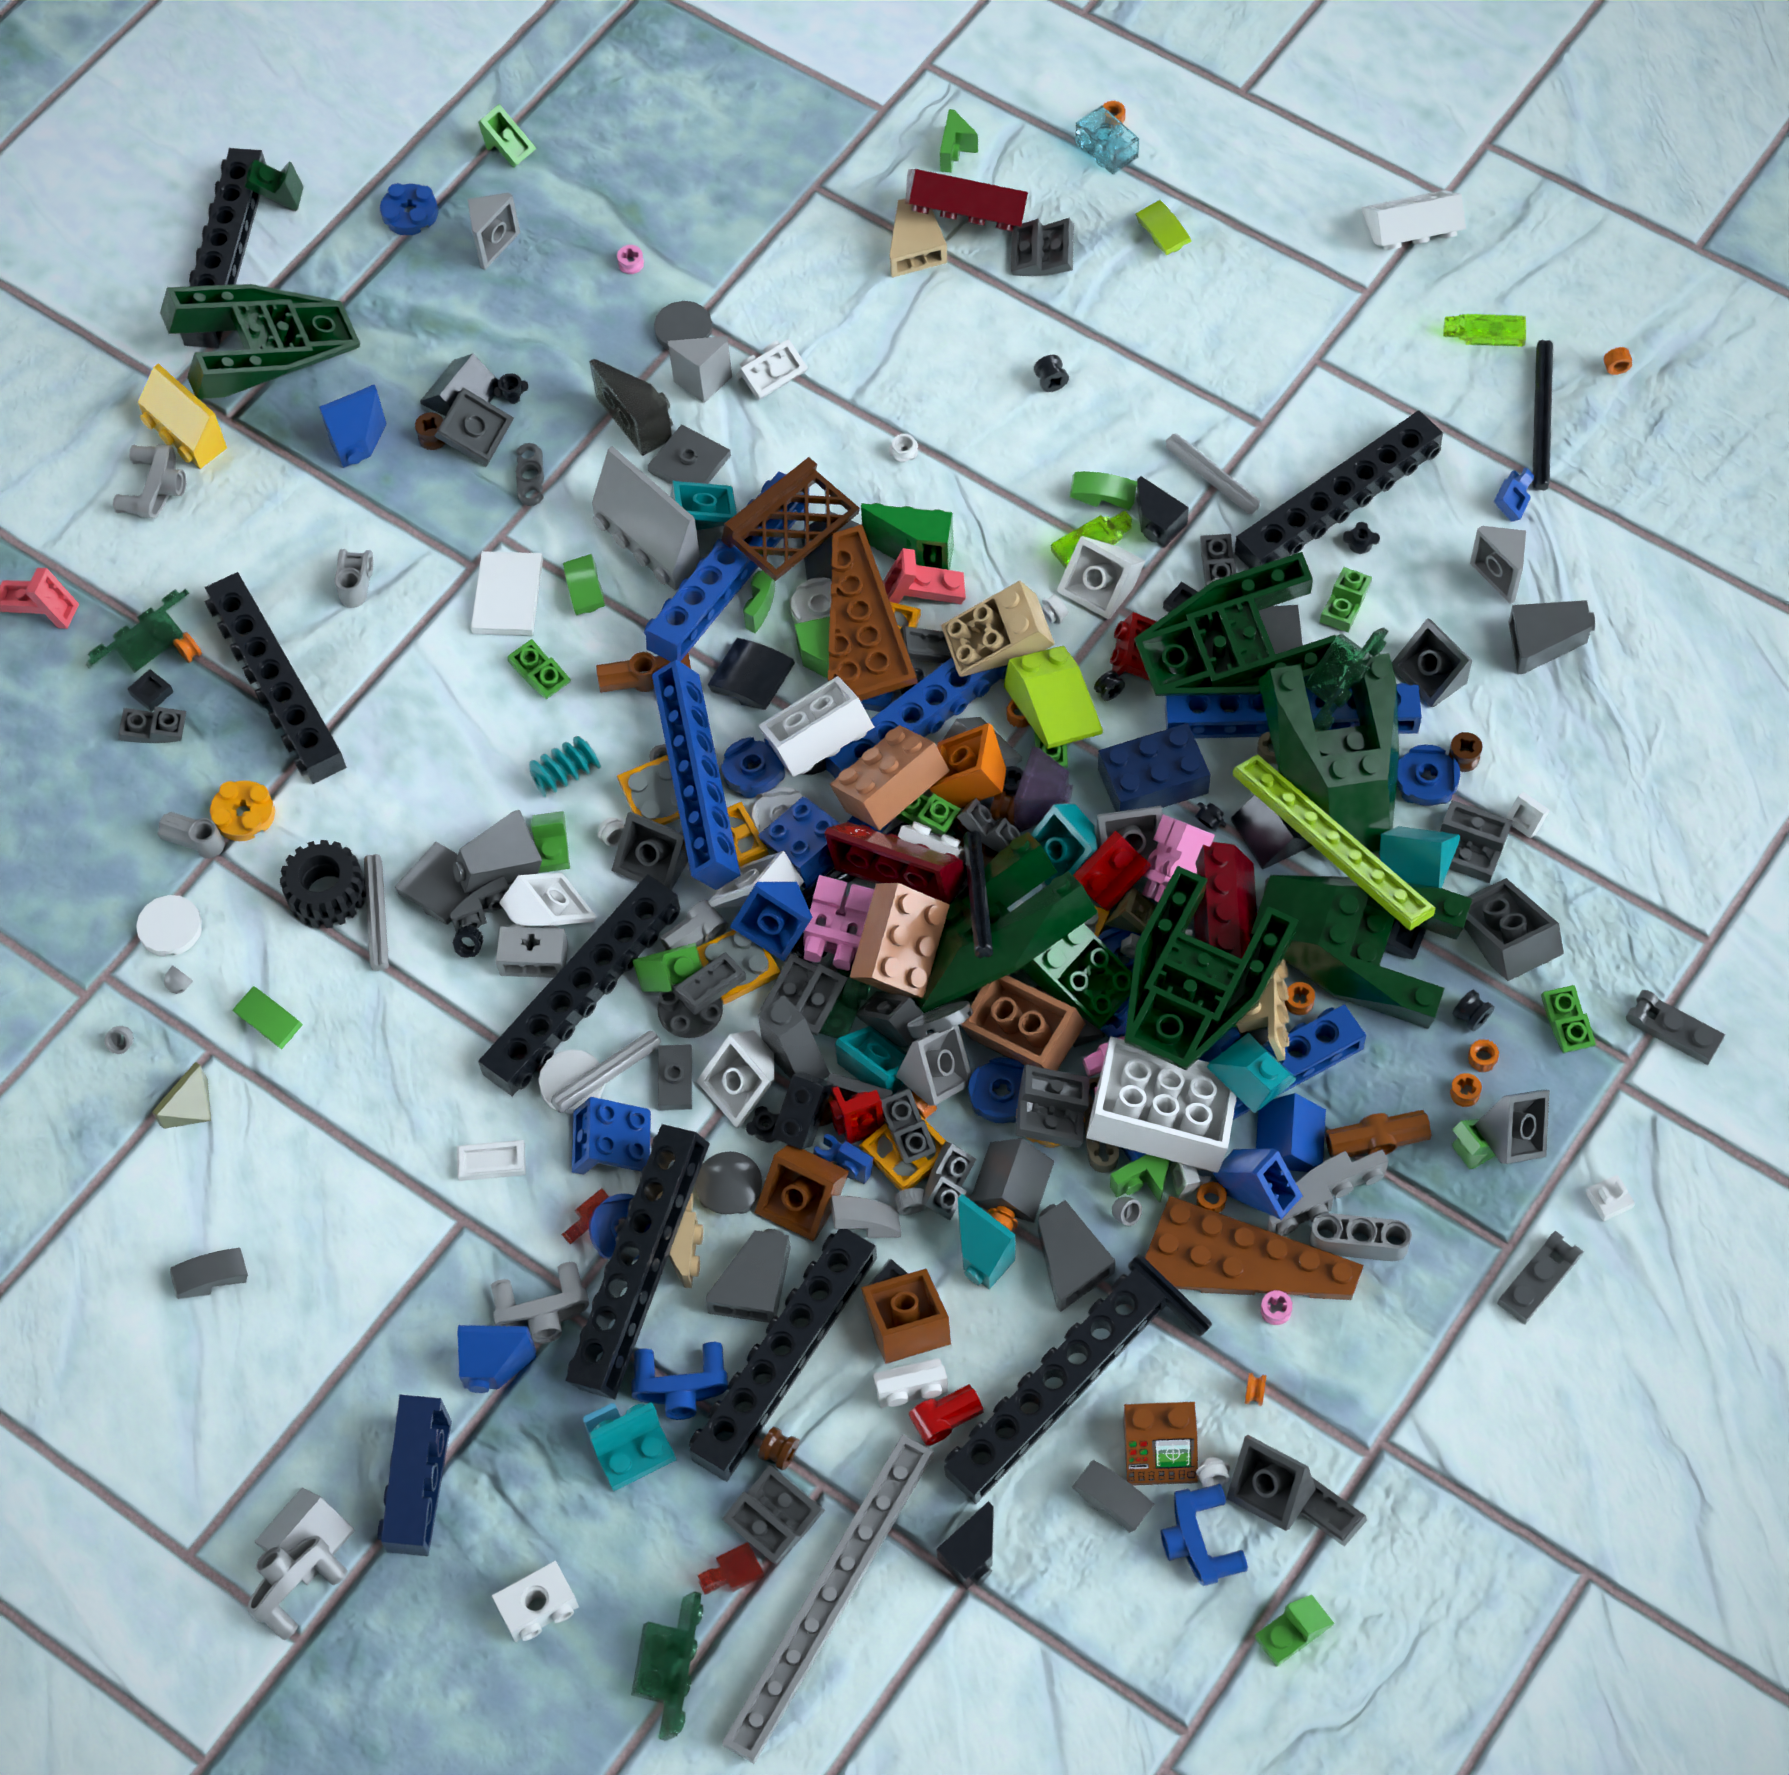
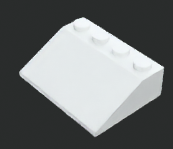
M1110 1036L1086 1138L1218 1173L1228 1150L1237 1096L1207 1068L1209 1062L1197 1060L1190 1068L1184 1070L1133 1047L1122 1039Z

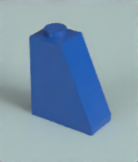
M1274 1148L1233 1149L1223 1160L1219 1172H1212L1217 1182L1225 1188L1227 1196L1280 1220L1303 1197L1279 1151Z

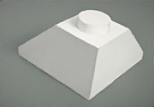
M1081 536L1057 588V592L1104 618L1110 619L1134 588L1145 560L1121 547Z
M781 851L740 867L741 876L721 887L708 903L711 907H742L757 882H797L800 887L804 880L786 853Z
M563 873L518 875L499 902L507 912L508 918L521 926L594 922L597 919V916Z
M754 1030L729 1034L696 1082L736 1128L741 1127L773 1083L774 1052Z

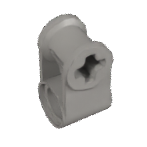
M346 549L339 550L334 580L339 599L346 607H358L367 598L369 581L373 573V553L371 550H366L364 553H350Z

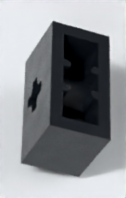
M805 1072L794 1074L771 1138L801 1150L813 1146L834 1083Z

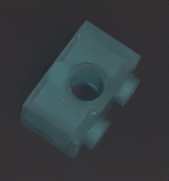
M1100 106L1076 122L1075 141L1078 147L1083 151H1087L1100 167H1105L1112 175L1138 158L1139 138L1103 106Z

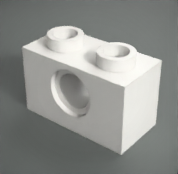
M556 1561L492 1595L515 1642L521 1639L527 1641L541 1633L542 1627L553 1621L560 1623L567 1620L574 1614L573 1610L579 1608L576 1598ZM543 1598L546 1600L542 1609L538 1611L528 1609L529 1604L534 1599Z

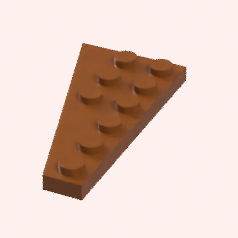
M862 524L833 533L828 682L839 676L860 701L918 683Z
M1172 1196L1168 1198L1145 1259L1177 1289L1200 1290L1201 1293L1255 1295V1293H1268L1278 1290L1288 1295H1308L1310 1298L1352 1300L1364 1266Z

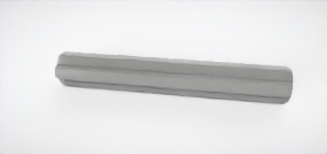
M1174 433L1166 440V448L1246 513L1253 514L1258 510L1260 500L1181 436Z
M374 854L365 856L364 873L370 965L372 970L379 971L386 970L389 967L383 867L380 855Z
M654 1031L646 1032L554 1094L551 1100L553 1107L559 1113H563L660 1046L661 1039Z

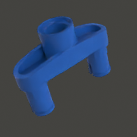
M707 1342L702 1345V1373L655 1377L654 1351L647 1348L635 1350L634 1379L631 1381L632 1397L644 1403L665 1404V1415L670 1419L685 1420L694 1417L697 1412V1401L721 1395L728 1388V1373L724 1371L722 1344L720 1342Z
M1220 1483L1190 1491L1187 1488L1174 1492L1176 1526L1160 1530L1167 1559L1172 1561L1186 1557L1196 1579L1203 1587L1218 1583L1219 1578L1248 1570L1243 1550L1212 1558L1207 1553L1201 1535L1196 1512L1225 1505V1494Z

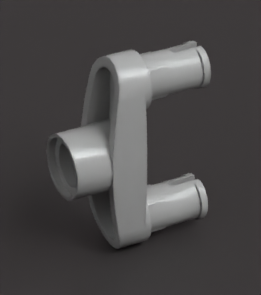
M158 444L156 447L132 445L129 452L130 460L133 464H150L149 474L143 493L140 496L116 494L113 500V508L116 510V513L139 514L140 517L156 518L163 509L169 495L182 496L184 494L186 475L183 470L175 469L176 458L171 445Z
M565 1262L557 1267L562 1293L518 1305L515 1304L509 1280L502 1279L493 1282L491 1289L496 1309L493 1312L495 1326H527L535 1343H549L560 1338L562 1335L560 1323L579 1315L589 1306L587 1290L582 1288L577 1264L575 1262Z
M311 1536L305 1539L288 1553L280 1546H273L266 1550L256 1563V1570L264 1578L249 1601L248 1612L258 1622H264L282 1640L291 1637L297 1630L298 1624L279 1604L314 1567L332 1585L341 1582L347 1574V1569L329 1552L330 1547L320 1536Z

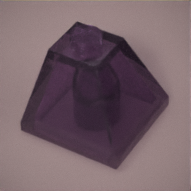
M1032 747L1014 799V826L1020 833L1038 825L1053 805L1069 804L1073 792V785L1069 784V771L1038 747Z

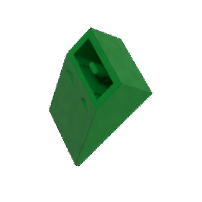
M861 503L862 526L870 546L894 560L897 559L903 548L915 550L916 565L950 570L954 549L953 512H945L940 509H915L910 506H885L880 503Z
M1084 923L1022 967L1043 990L1057 1000L1076 1008L1081 1017L1098 1029L1103 1027L1130 996L1133 973Z

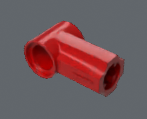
M968 1384L937 1401L929 1399L921 1402L912 1408L908 1415L924 1444L930 1446L949 1436L953 1428L983 1414L984 1408L976 1391Z

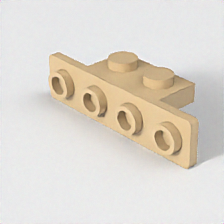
M1284 958L1259 1002L1236 1023L1240 1033L1268 1027V1039L1278 1061L1285 1060V1047L1289 1046V1037L1285 1028V1024L1289 1023V1015L1284 1001L1289 999L1287 986L1284 982V978L1288 977V969Z

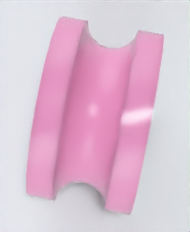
M626 245L619 249L617 253L618 266L623 273L635 274L642 270L644 259L642 250L638 246ZM632 257L634 261L628 262L627 258Z
M1274 1290L1268 1292L1261 1304L1262 1318L1271 1325H1282L1287 1322L1292 1311L1293 1303L1291 1298L1282 1291ZM1280 1302L1283 1304L1282 1311H1285L1284 1313L1281 1311H1276L1274 1314L1270 1312L1271 1305L1269 1303L1276 1305Z

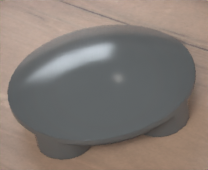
M680 983L673 985L672 991L660 993L657 1009L658 1017L662 1026L673 1035L683 1038L700 1037L712 1031L721 1020L723 1014L721 997L694 1015L674 994V987Z
M722 1152L713 1155L702 1164L695 1183V1189L703 1207L720 1214H744L752 1208V1204L760 1195L762 1175L757 1164L748 1156L738 1152Z

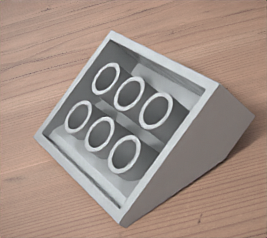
M613 446L607 450L592 500L593 520L602 531L607 530L612 534L615 542L621 548L630 550L641 566H648L661 584L665 585L667 583L676 591L679 589L682 581L685 578L689 579L694 573L698 562L701 560L695 519Z

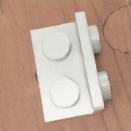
M789 339L781 344L776 340L763 349L765 354L758 358L752 355L739 364L741 368L736 374L737 378L745 380L758 401L808 369Z

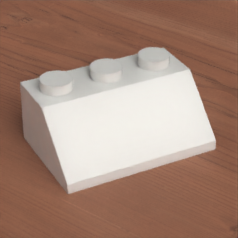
M1442 190L1362 207V213L1374 244L1384 246V250L1402 247L1401 242L1412 240V244L1425 243L1430 241V236L1439 234L1440 238L1457 236L1458 230L1466 229L1462 194Z
M839 676L758 725L782 764L793 777L810 771L814 764L824 758L836 755L840 748L852 741L860 740L869 730L874 728L859 698Z

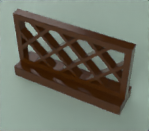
M810 457L806 458L724 524L721 541L729 548L736 546L774 581L778 580L831 537L833 533L847 524L860 511V508L816 471L818 464ZM816 483L825 491V496L808 495V488ZM790 502L804 503V513L787 512V505ZM808 503L825 504V514L809 513ZM830 504L842 505L847 512L843 515L830 514ZM769 519L783 520V530L766 529V522ZM787 520L804 521L805 531L788 530ZM809 521L826 522V529L822 532L809 531ZM748 536H761L762 547L749 546L744 539ZM766 537L783 538L784 548L766 547ZM788 538L805 539V546L801 549L788 548ZM767 555L784 556V563L776 569L767 561Z

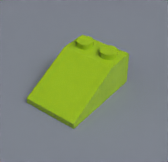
M1064 645L1009 659L1004 688L1047 749L1102 734L1103 728L1080 668Z

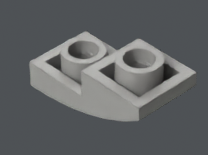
M832 1196L831 1211L834 1229L866 1228L867 1238L901 1237V1227L896 1208L867 1198Z

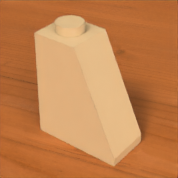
M905 198L898 200L890 249V272L892 278L947 263V244L933 210L929 209L928 214L911 211L912 205L905 204Z

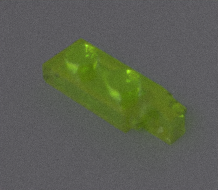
M1487 314L1445 316L1443 337H1459V340L1465 341V345L1523 347L1526 344V316Z
M1125 510L1112 518L1100 515L1051 544V551L1066 569L1081 536L1115 545L1124 538V533L1132 529V518Z

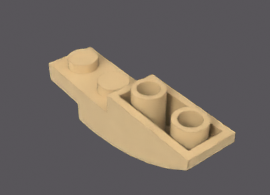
M663 1192L658 1195V1199L662 1196ZM693 1192L669 1253L674 1270L685 1288H692L693 1276H699L700 1256H695L696 1245H702L703 1224H698L696 1212H692Z

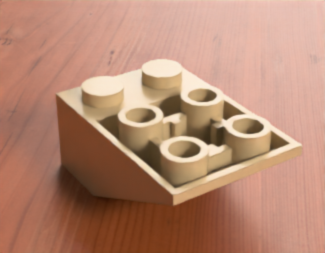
M1020 580L941 625L960 677L1008 665L1009 659L1043 651L1055 645L1037 595Z

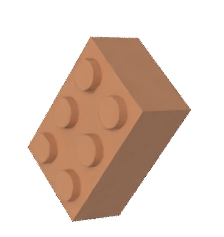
M899 725L897 728L890 730L885 738L873 748L865 751L862 757L852 766L843 770L830 783V786L845 812L880 831L950 770L933 741Z
M876 883L850 978L890 994L910 998H923L950 905L900 883Z
M1006 975L982 987L971 1005L972 1016H969L966 1019L967 1021L960 1025L970 1039L1008 1058L1017 1060L1024 1066L1031 1065L1057 1071L1086 1023L1076 1008Z

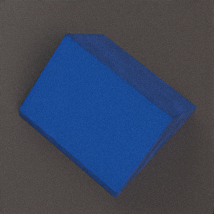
M757 882L730 925V928L785 962L813 917L797 882Z
M1296 1093L1271 1100L1258 1111L1256 1149L1274 1148L1279 1151L1289 1171L1310 1172L1323 1163L1326 1109Z

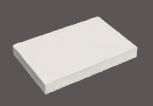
M482 551L471 623L472 634L533 636L543 564L542 553Z

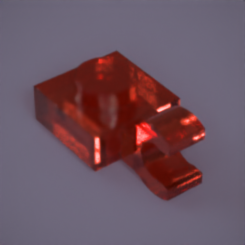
M603 1188L574 1210L580 1219L561 1234L569 1245L589 1229V1222L593 1211L609 1197Z
M746 1542L716 1557L719 1568L709 1569L699 1574L698 1578L700 1581L698 1582L705 1595L725 1584H728L733 1593L763 1578L764 1572L749 1543Z

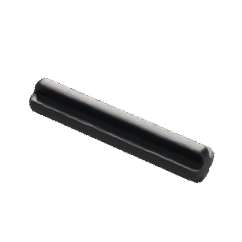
M1137 1255L1129 1263L1128 1268L1131 1272L1136 1269L1166 1295V1305L1198 1336H1202L1211 1327V1321L1142 1255Z

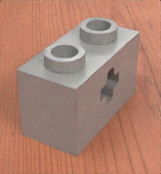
M520 924L500 927L496 954V964L500 976L554 978L566 965L568 940L565 929H559L551 925L543 926L542 928H528Z

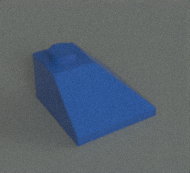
M375 385L319 407L329 441L343 468L360 463L362 460L371 457L387 425Z
M458 1325L459 1378L464 1389H468L471 1392L486 1393L489 1389H500L536 1358V1348L527 1326Z

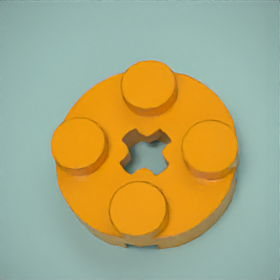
M246 780L227 781L220 786L219 792L211 802L210 816L220 834L225 838L233 841H248L255 838L254 834L259 833L262 829L265 832L271 826L275 817V806L268 789L264 785ZM241 806H247L250 811L243 812L242 816H238L236 811Z

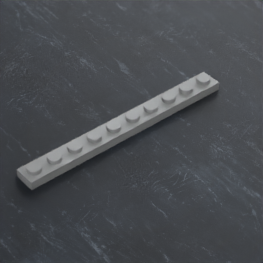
M902 1434L722 1742L723 1747L755 1764L932 1459L933 1450Z

